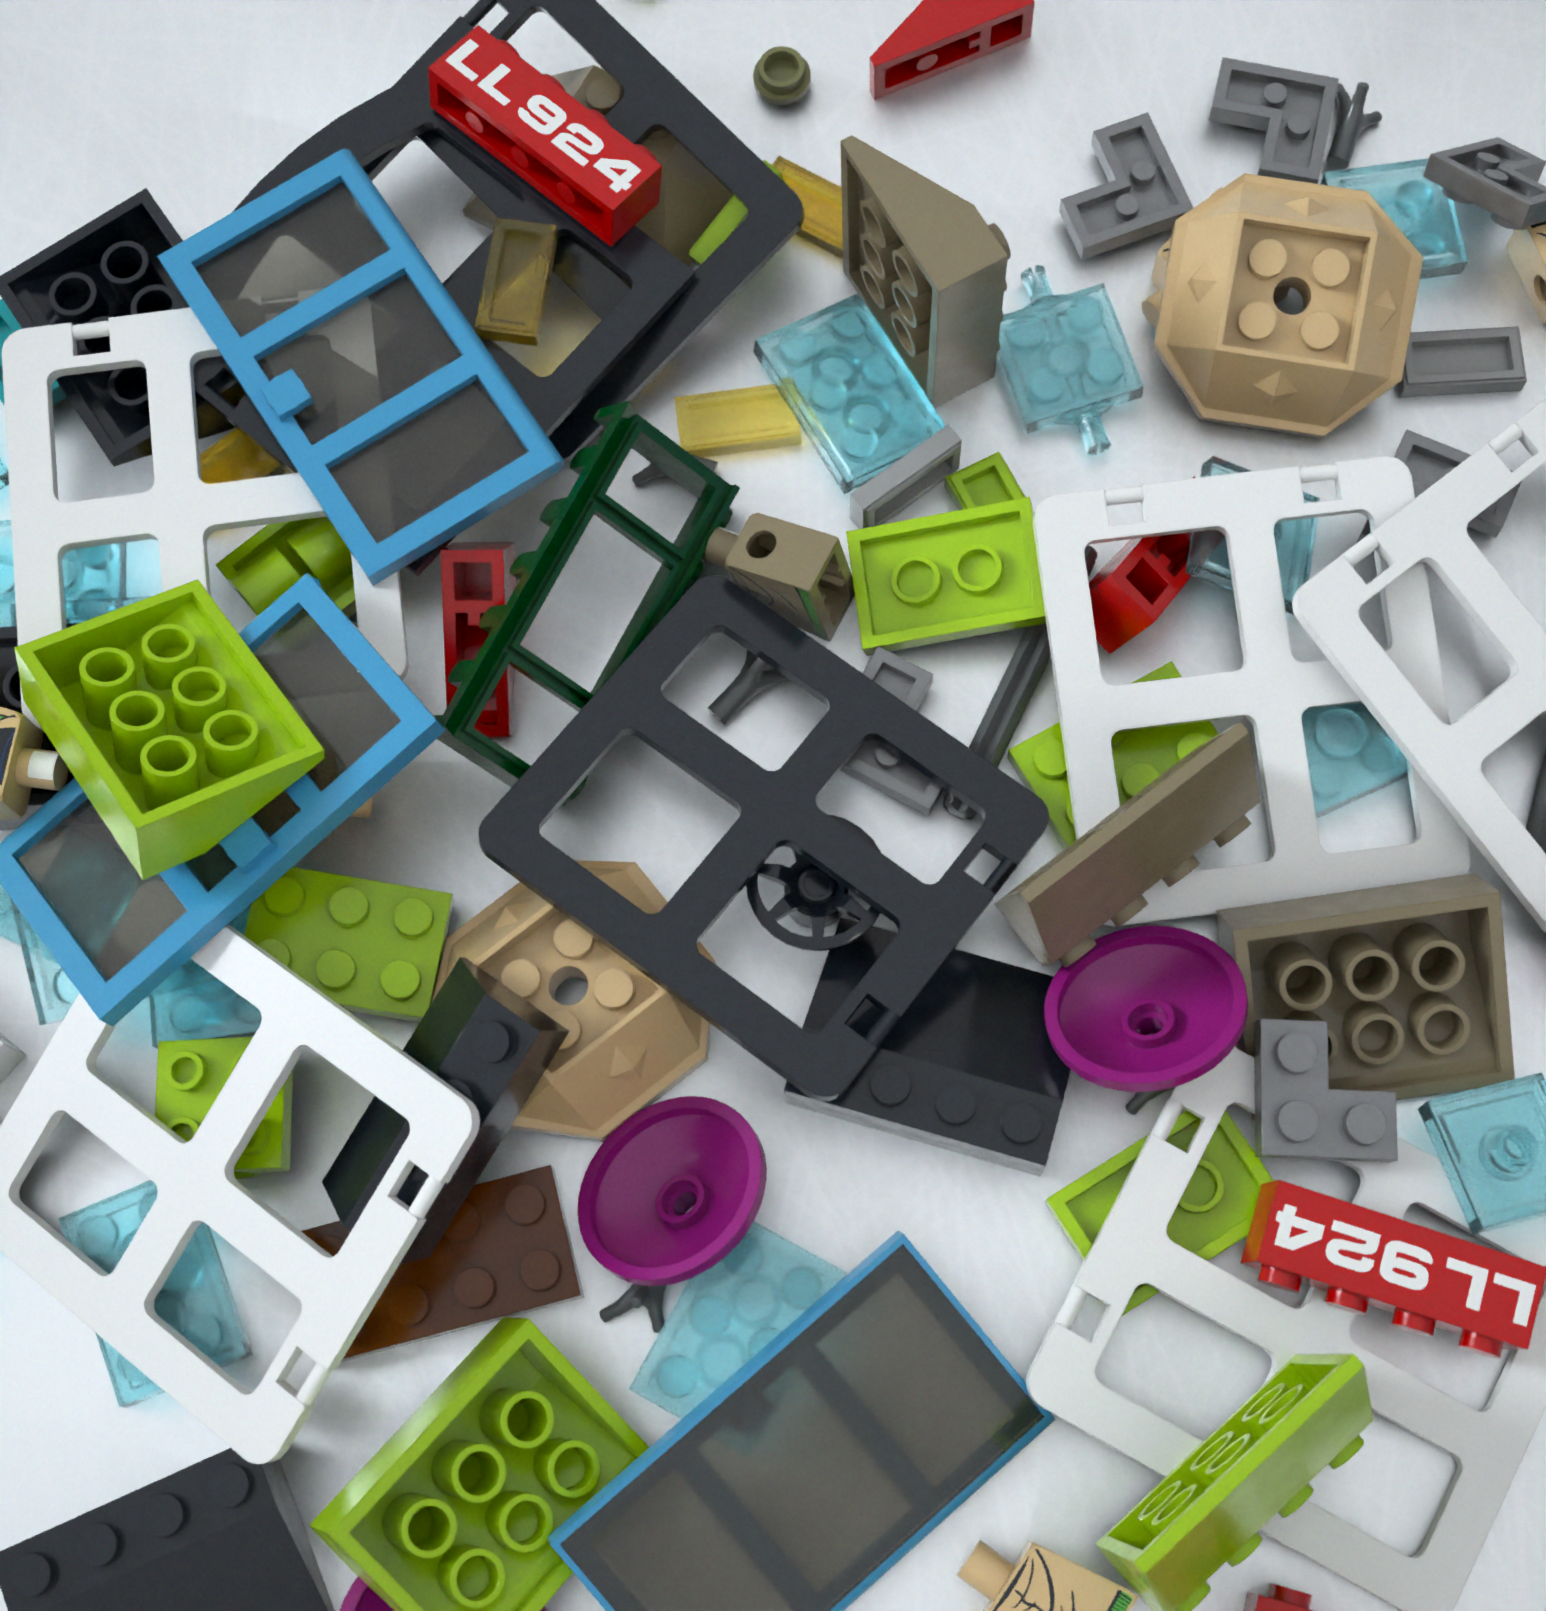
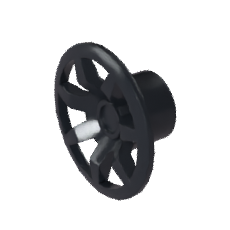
M829 815L881 853L874 840L860 827L847 819ZM793 849L792 852L796 862L790 868L780 864L764 863L746 884L750 906L760 924L773 937L786 945L802 950L825 951L848 945L863 936L875 924L881 914L872 906L867 911L848 894L849 890ZM758 875L784 886V897L769 912L764 907L759 895ZM843 913L859 920L856 925L843 933L823 937L824 928L834 924ZM789 914L799 925L811 928L812 937L792 933L782 927L777 921Z

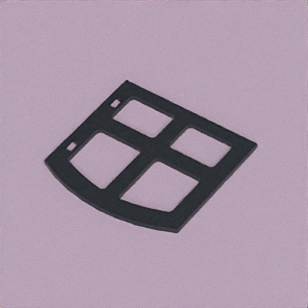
M428 72L389 88L339 116L292 151L261 179L234 209V211L238 210L339 150L350 149L363 167L387 151L426 131L439 133L524 200L522 206L444 287L548 437L696 279L695 271L635 225L612 247L602 241L430 107ZM326 191L195 267L218 304L239 301L260 265L277 241L282 238L295 240L341 278L383 253L319 203L320 198L328 192ZM569 236L630 282L632 288L551 375L539 377L478 330L477 324L558 238ZM406 274L367 296L374 305L401 326L400 333L378 355L383 403L427 377L436 366L449 364L462 356ZM180 292L170 310L190 308ZM222 356L199 360L193 369L195 394L289 472L298 473L247 394L235 406L212 387L227 374L238 381ZM479 380L473 382L475 386L488 395ZM337 399L316 420L305 421L296 414L292 415L311 445L339 430ZM508 422L497 431L426 508L422 510L411 509L392 493L396 532L526 454L527 450ZM456 536L405 567L418 577L440 554V550L445 548Z

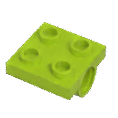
M328 517L267 524L215 564L221 574L257 616L307 572L320 581L323 590L348 618L356 612L351 552ZM303 608L273 635L289 654L307 651L327 634Z
M253 1037L158 1041L155 1117L185 1141L189 1142L192 1140ZM293 1069L234 1167L236 1179L259 1177L262 1175V1172L290 1171Z

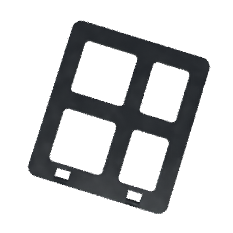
M479 0L463 17L460 15L392 87L428 72V67L473 30L496 4H499L508 13L489 33L497 40L508 41L534 13L544 12L624 89L622 99L605 116L612 128L633 144L640 145L654 131L660 129L668 131L748 209L746 219L695 270L696 279L548 437L565 463H567L604 429L602 425L593 419L600 408L631 401L798 232L804 221V207L798 195L596 0ZM426 131L387 151L362 168L371 181H373L408 143L414 140L422 141L497 216L498 225L496 229L442 283L445 286L522 206L524 200L439 133ZM343 182L336 185L320 198L319 203L380 252L385 253L389 250L373 225L357 210L355 199ZM563 236L558 238L539 258L601 320L631 289L603 261L572 237ZM471 383L483 398L503 417L493 400Z
M709 575L700 578L690 587L487 814L480 824L478 833L480 848L491 861L808 1097L817 1101H831L840 1097L851 1085L890 1031L901 1020L988 907L1010 875L1018 868L1038 842L1048 825L1049 811L1040 797L725 577ZM714 633L726 634L821 701L828 709V712L784 765L776 771H767L668 701L661 693L703 643ZM625 735H634L735 807L740 814L737 821L664 908L655 914H648L639 909L543 838L539 832L542 826L615 743ZM873 740L879 742L974 809L983 818L984 824L935 884L922 883L820 810L816 805V799L866 741ZM782 846L790 847L893 921L898 928V934L825 1027L817 1033H809L803 1030L704 957L697 949L698 942L775 849ZM982 849L1001 861L984 884H981L965 872ZM867 999L884 1011V1013L863 1038L848 1027L846 1023L864 1000Z

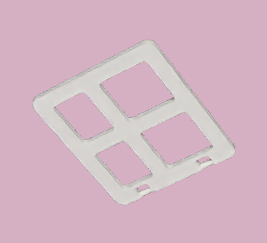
M317 292L301 293L299 297L263 301L261 298L221 303L219 305L239 336L242 337L266 323L267 316L280 315ZM368 297L279 348L322 343L332 347L339 429L383 403L375 317ZM190 308L110 317L108 321L73 325L70 322L23 328L13 332L5 340L2 347V369L18 646L66 628L62 561L64 555L69 550L154 539L159 542L162 592L198 579L211 596L207 539L211 533L218 530L327 517L299 473L214 484L202 482L193 369L199 360L219 357L221 354ZM110 336L111 352L78 356L77 340ZM144 367L147 374L154 471L153 486L143 493L72 502L59 501L52 385L54 381L59 377ZM385 435L343 460L336 467L328 469L377 544L396 533L387 438ZM351 554L358 630L399 677L404 680L408 672L409 661L400 570L372 586ZM339 648L257 658L289 702L375 691ZM20 682L22 713L41 732H44V730L42 729V727L40 726V724L38 723V721L36 720V718L24 702Z
M1545 398L1300 586L1294 594L1292 608L1298 622L1540 928L1546 933V853L1481 771L1482 762L1486 757L1538 715H1546V632L1472 541L1467 532L1468 523L1546 463ZM1519 439L1532 457L1511 472L1498 454ZM1376 550L1389 568L1366 584L1353 566ZM1417 562H1424L1433 569L1510 667V676L1503 684L1451 725L1444 724L1438 719L1359 618V609L1366 601Z
M1379 456L1336 461L1335 463L1324 465L1293 466L1147 483L1141 486L1061 493L1048 496L1035 510L1033 515V531L1076 840L1120 807L1111 739L1114 733L1237 717L1248 719L1254 728L1271 844L1269 859L1259 863L1194 870L1170 887L1161 879L1142 894L1149 904L1121 926L1216 914V910L1467 874L1471 863L1467 834L1406 757L1416 826V838L1412 843L1329 853L1321 847L1302 726V714L1306 709L1361 703L1362 701L1329 660L1300 662L1293 657L1274 538V525L1282 521L1361 513L1368 519L1370 531L1372 532L1415 499L1410 470L1401 460L1392 456ZM1334 479L1337 499L1304 503L1302 483ZM1141 502L1144 522L1109 526L1107 506ZM1205 530L1220 531L1226 538L1244 660L1242 668L1237 671L1121 685L1106 683L1101 675L1084 553L1086 546L1094 543ZM1374 550L1378 576L1389 566L1378 552ZM1417 562L1380 591L1388 643L1385 652L1438 719L1444 724L1450 725L1426 565L1424 562ZM1111 919L1103 924L1106 927H1116Z
M154 882L145 886L139 892L103 952L97 966L108 981L187 911L166 883ZM228 924L190 959L257 1007L261 1012L262 1021L192 1140L189 1142L185 1141L98 1072L96 1067L97 1058L117 1024L112 1027L100 1021L79 993L0 1126V1252L242 1458L253 1464H264L279 1460L288 1451L315 1406L313 1402L332 1370L338 1368L427 1220L424 1217L445 1183H449L475 1140L480 1127V1116L475 1104L470 1099ZM308 1047L319 1053L405 1117L410 1125V1132L406 1141L340 1251L335 1256L330 1255L251 1193L234 1176V1167L301 1054ZM65 1113L70 1114L151 1179L158 1189L156 1201L110 1275L20 1199L19 1191L22 1183ZM414 1165H417L429 1176L409 1207L396 1195ZM203 1222L298 1297L302 1304V1312L298 1321L253 1393L243 1387L158 1316L154 1308V1302L198 1226ZM304 1351L317 1363L298 1392L285 1380Z
M1234 1047L1229 1055L1209 1072L1188 1083L1172 1088L1158 1120L1141 1148L1072 1283V1288L1055 1321L1050 1326L1027 1372V1391L1031 1399L1041 1408L1166 1477L1203 1441L1101 1384L1095 1375L1096 1365L1135 1288L1140 1284L1151 1286L1268 1352L1272 1359V1367L1264 1384L1296 1354H1354L1365 1367L1372 1411L1448 1452L1456 1461L1457 1468L1420 1550L1413 1556H1406L1309 1500L1287 1517L1282 1518L1276 1513L1259 1531L1400 1611H1453L1546 1409V1277L1528 1350L1512 1349L1487 1405L1482 1410L1476 1411L1357 1345L1350 1336V1327L1357 1313L1345 1311L1324 1303L1327 1291L1311 1286L1303 1304L1294 1309L1171 1241L1167 1235L1168 1222L1225 1109L1233 1104L1255 1115L1254 1058ZM1182 1109L1202 1119L1186 1152L1166 1142ZM1397 1137L1398 1161L1390 1163L1340 1161L1354 1169L1360 1176V1187L1352 1204L1401 1220L1411 1204H1418L1509 1255L1546 1267L1545 1217L1405 1140ZM1087 1295L1108 1305L1090 1341L1070 1330Z

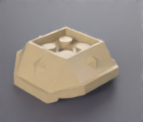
M1244 173L1175 221L1170 241L1153 349L1187 397V401L1200 420L1321 439L1402 381L1423 256L1367 191ZM1282 286L1296 289L1303 299L1302 312L1295 315L1281 312L1274 303V290Z
M575 860L645 913H658L668 903L636 862ZM521 882L517 883L446 938L433 1000L458 959L465 957L570 1031L510 1127L511 1129L573 1136L580 1139L604 1142L615 1129L631 1116L651 1106L708 1059L710 1023ZM699 941L697 944L698 951L716 965L714 958ZM576 977L588 982L587 993L578 1003L562 1005L556 1002L555 994L563 981Z

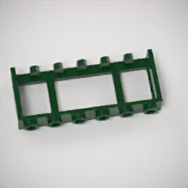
M630 400L600 408L593 419L606 428L597 445L582 448L573 457L570 469L579 474L577 481L566 498L552 500L542 511L540 521L550 527L537 551L522 553L513 562L510 574L520 581L506 605L492 606L482 616L479 627L489 635L474 660H461L453 667L448 676V682L458 689L444 714L434 715L446 729L437 738L439 741L511 788L531 765L473 728L508 665L580 712L673 608L684 589L690 587L697 580L704 567L702 556L706 551L711 534L718 527L725 528L732 517L733 510L730 508V505L740 488L736 484L730 485L639 416ZM631 448L698 498L674 543H671L606 495L608 488ZM593 515H596L662 565L590 693L520 644ZM588 775L561 805L562 807H565L568 801L574 799L579 794L587 781Z

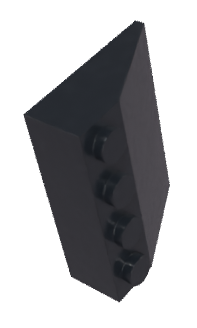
M145 188L1 275L0 296L22 329L70 322L73 325L108 321L110 317L170 310L179 291L157 256L181 243L183 240L150 192ZM110 336L77 340L78 356L111 352ZM262 358L257 363L269 381H271L275 376L267 361ZM144 367L68 375L56 379L113 466L152 455L147 374ZM229 374L212 386L235 406L246 395L240 383ZM195 394L199 439L236 428Z
M841 917L835 935L847 931L858 922ZM872 926L854 942L829 950L802 1027L803 1030L809 1033H817L825 1027L898 933ZM954 949L840 1097L831 1101H817L808 1097L790 1082L786 1081L784 1088L786 1103L1041 1176L1048 1160L1071 1070L1053 1049L1044 1019L1045 998L1054 976ZM865 999L846 1025L864 1038L884 1011Z
M232 1448L226 1449L0 1551V1589L8 1611H335L280 1459L271 1463L253 1464L242 1458Z

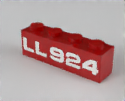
M477 25L428 67L430 107L610 247L659 203L662 165L657 162L654 155L646 147L640 144H633L612 128L608 120L595 109H588L574 99L553 76L540 73L523 60L516 49L507 41L497 40Z
M1282 1180L1261 1184L1240 1262L1241 1264L1260 1269L1258 1281L1266 1285L1299 1293L1301 1283L1327 1291L1324 1303L1333 1307L1366 1315L1368 1305L1393 1313L1391 1325L1429 1337H1433L1435 1327L1460 1335L1458 1347L1496 1359H1500L1502 1349L1528 1350L1546 1277L1545 1266Z

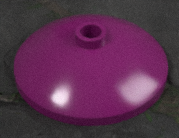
M1170 926L1131 927L1095 939L1097 944L1090 951L1065 968L1064 965L1060 967L1048 988L1044 1005V1019L1050 1042L1058 1057L1066 1066L1082 1078L1094 1084L1119 1091H1158L1173 1088L1199 1078L1221 1063L1233 1050L1243 1033L1248 1016L1246 984L1233 958L1222 947L1205 936Z
M686 1096L667 1099L646 1107L631 1116L615 1129L599 1147L585 1172L580 1187L577 1208L578 1223L583 1241L589 1252L614 1276L629 1283L645 1286L675 1284L695 1277L713 1267L742 1240L755 1220L761 1206L766 1187L767 1166L763 1146L758 1135L735 1109L723 1102L706 1097ZM694 1205V1207L689 1212H687V1210Z

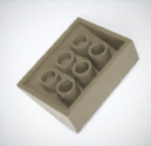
M851 135L840 141L843 272L933 410L995 376L997 351L1000 350V323L1004 319L1002 305L1004 292L1007 290L1005 278L1007 260L1011 257L1010 248L1001 229L994 223L987 225L975 205Z
M1240 721L1195 748L995 903V906L1042 966L1053 964L1059 959L1066 968L1077 961L1097 944L1090 935L1109 919L1112 920L1116 927L1127 922L1149 904L1142 894L1161 879L1168 887L1174 885L1200 864L1193 855L1212 839H1214L1219 847H1222L1252 824L1245 814L1261 801L1249 731Z
M1475 873L1216 910L1219 945L1238 965L1247 990L1248 1016L1243 1033L1236 1044L1237 1049L1254 1058V1022L1259 1019L1328 1021L1329 1089L1396 1092V1100L1515 1083L1501 895L1497 889ZM1249 1112L1251 1119L1255 1120V1115Z

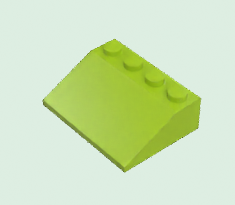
M198 579L15 647L24 702L142 880L206 853L325 759L323 747Z
M503 1317L311 1522L309 1527L394 1611H540L573 1573L549 1544L548 1536L643 1454L649 1446L529 1318ZM627 1509L590 1541L594 1547H596Z
M1296 1354L1095 1543L1097 1548L1151 1611H1192L1204 1600L1211 1590L1210 1585L1206 1582L1208 1578L1225 1562L1234 1567L1249 1557L1263 1540L1258 1531L1276 1513L1284 1518L1295 1512L1312 1495L1314 1489L1309 1482L1324 1467L1329 1464L1332 1469H1336L1345 1464L1361 1449L1364 1440L1359 1434L1374 1421L1365 1367L1354 1354Z

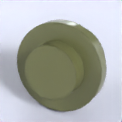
M779 46L771 48L762 55L754 68V87L758 95L769 103L776 105L794 103L800 100L810 87V67L800 53L790 47Z

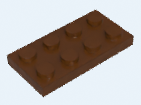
M548 1165L474 1185L431 1256L398 1266L341 1362L501 1320L503 1317L509 1318L584 1298L554 1167ZM340 1221L301 1231L332 1256H335L340 1251L350 1234V1231L343 1227Z

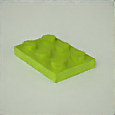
M1030 497L846 531L861 644L866 656L873 655L878 646L890 652L1045 624V610L1033 531L1034 512Z
M1171 661L1132 683L1179 678L1182 676ZM1211 721L1114 733L1111 739L1120 806L1195 748L1217 736L1218 732ZM1060 722L1010 748L1007 758L1024 786L1040 797L1046 804L1049 811L1048 825L1065 850L1076 841L1061 726Z
M292 867L251 903L244 936L348 1011L420 1022L433 1000L454 898L452 893Z
M1226 1109L1167 1225V1235L1171 1241L1207 1261L1248 1236L1261 1184L1274 1181L1260 1159L1255 1157L1254 1150ZM1188 1111L1181 1113L1166 1142L1186 1152L1202 1119ZM1148 1135L1045 1200L1049 1210L1083 1262ZM1140 1284L1135 1288L1122 1316L1160 1291L1149 1285Z

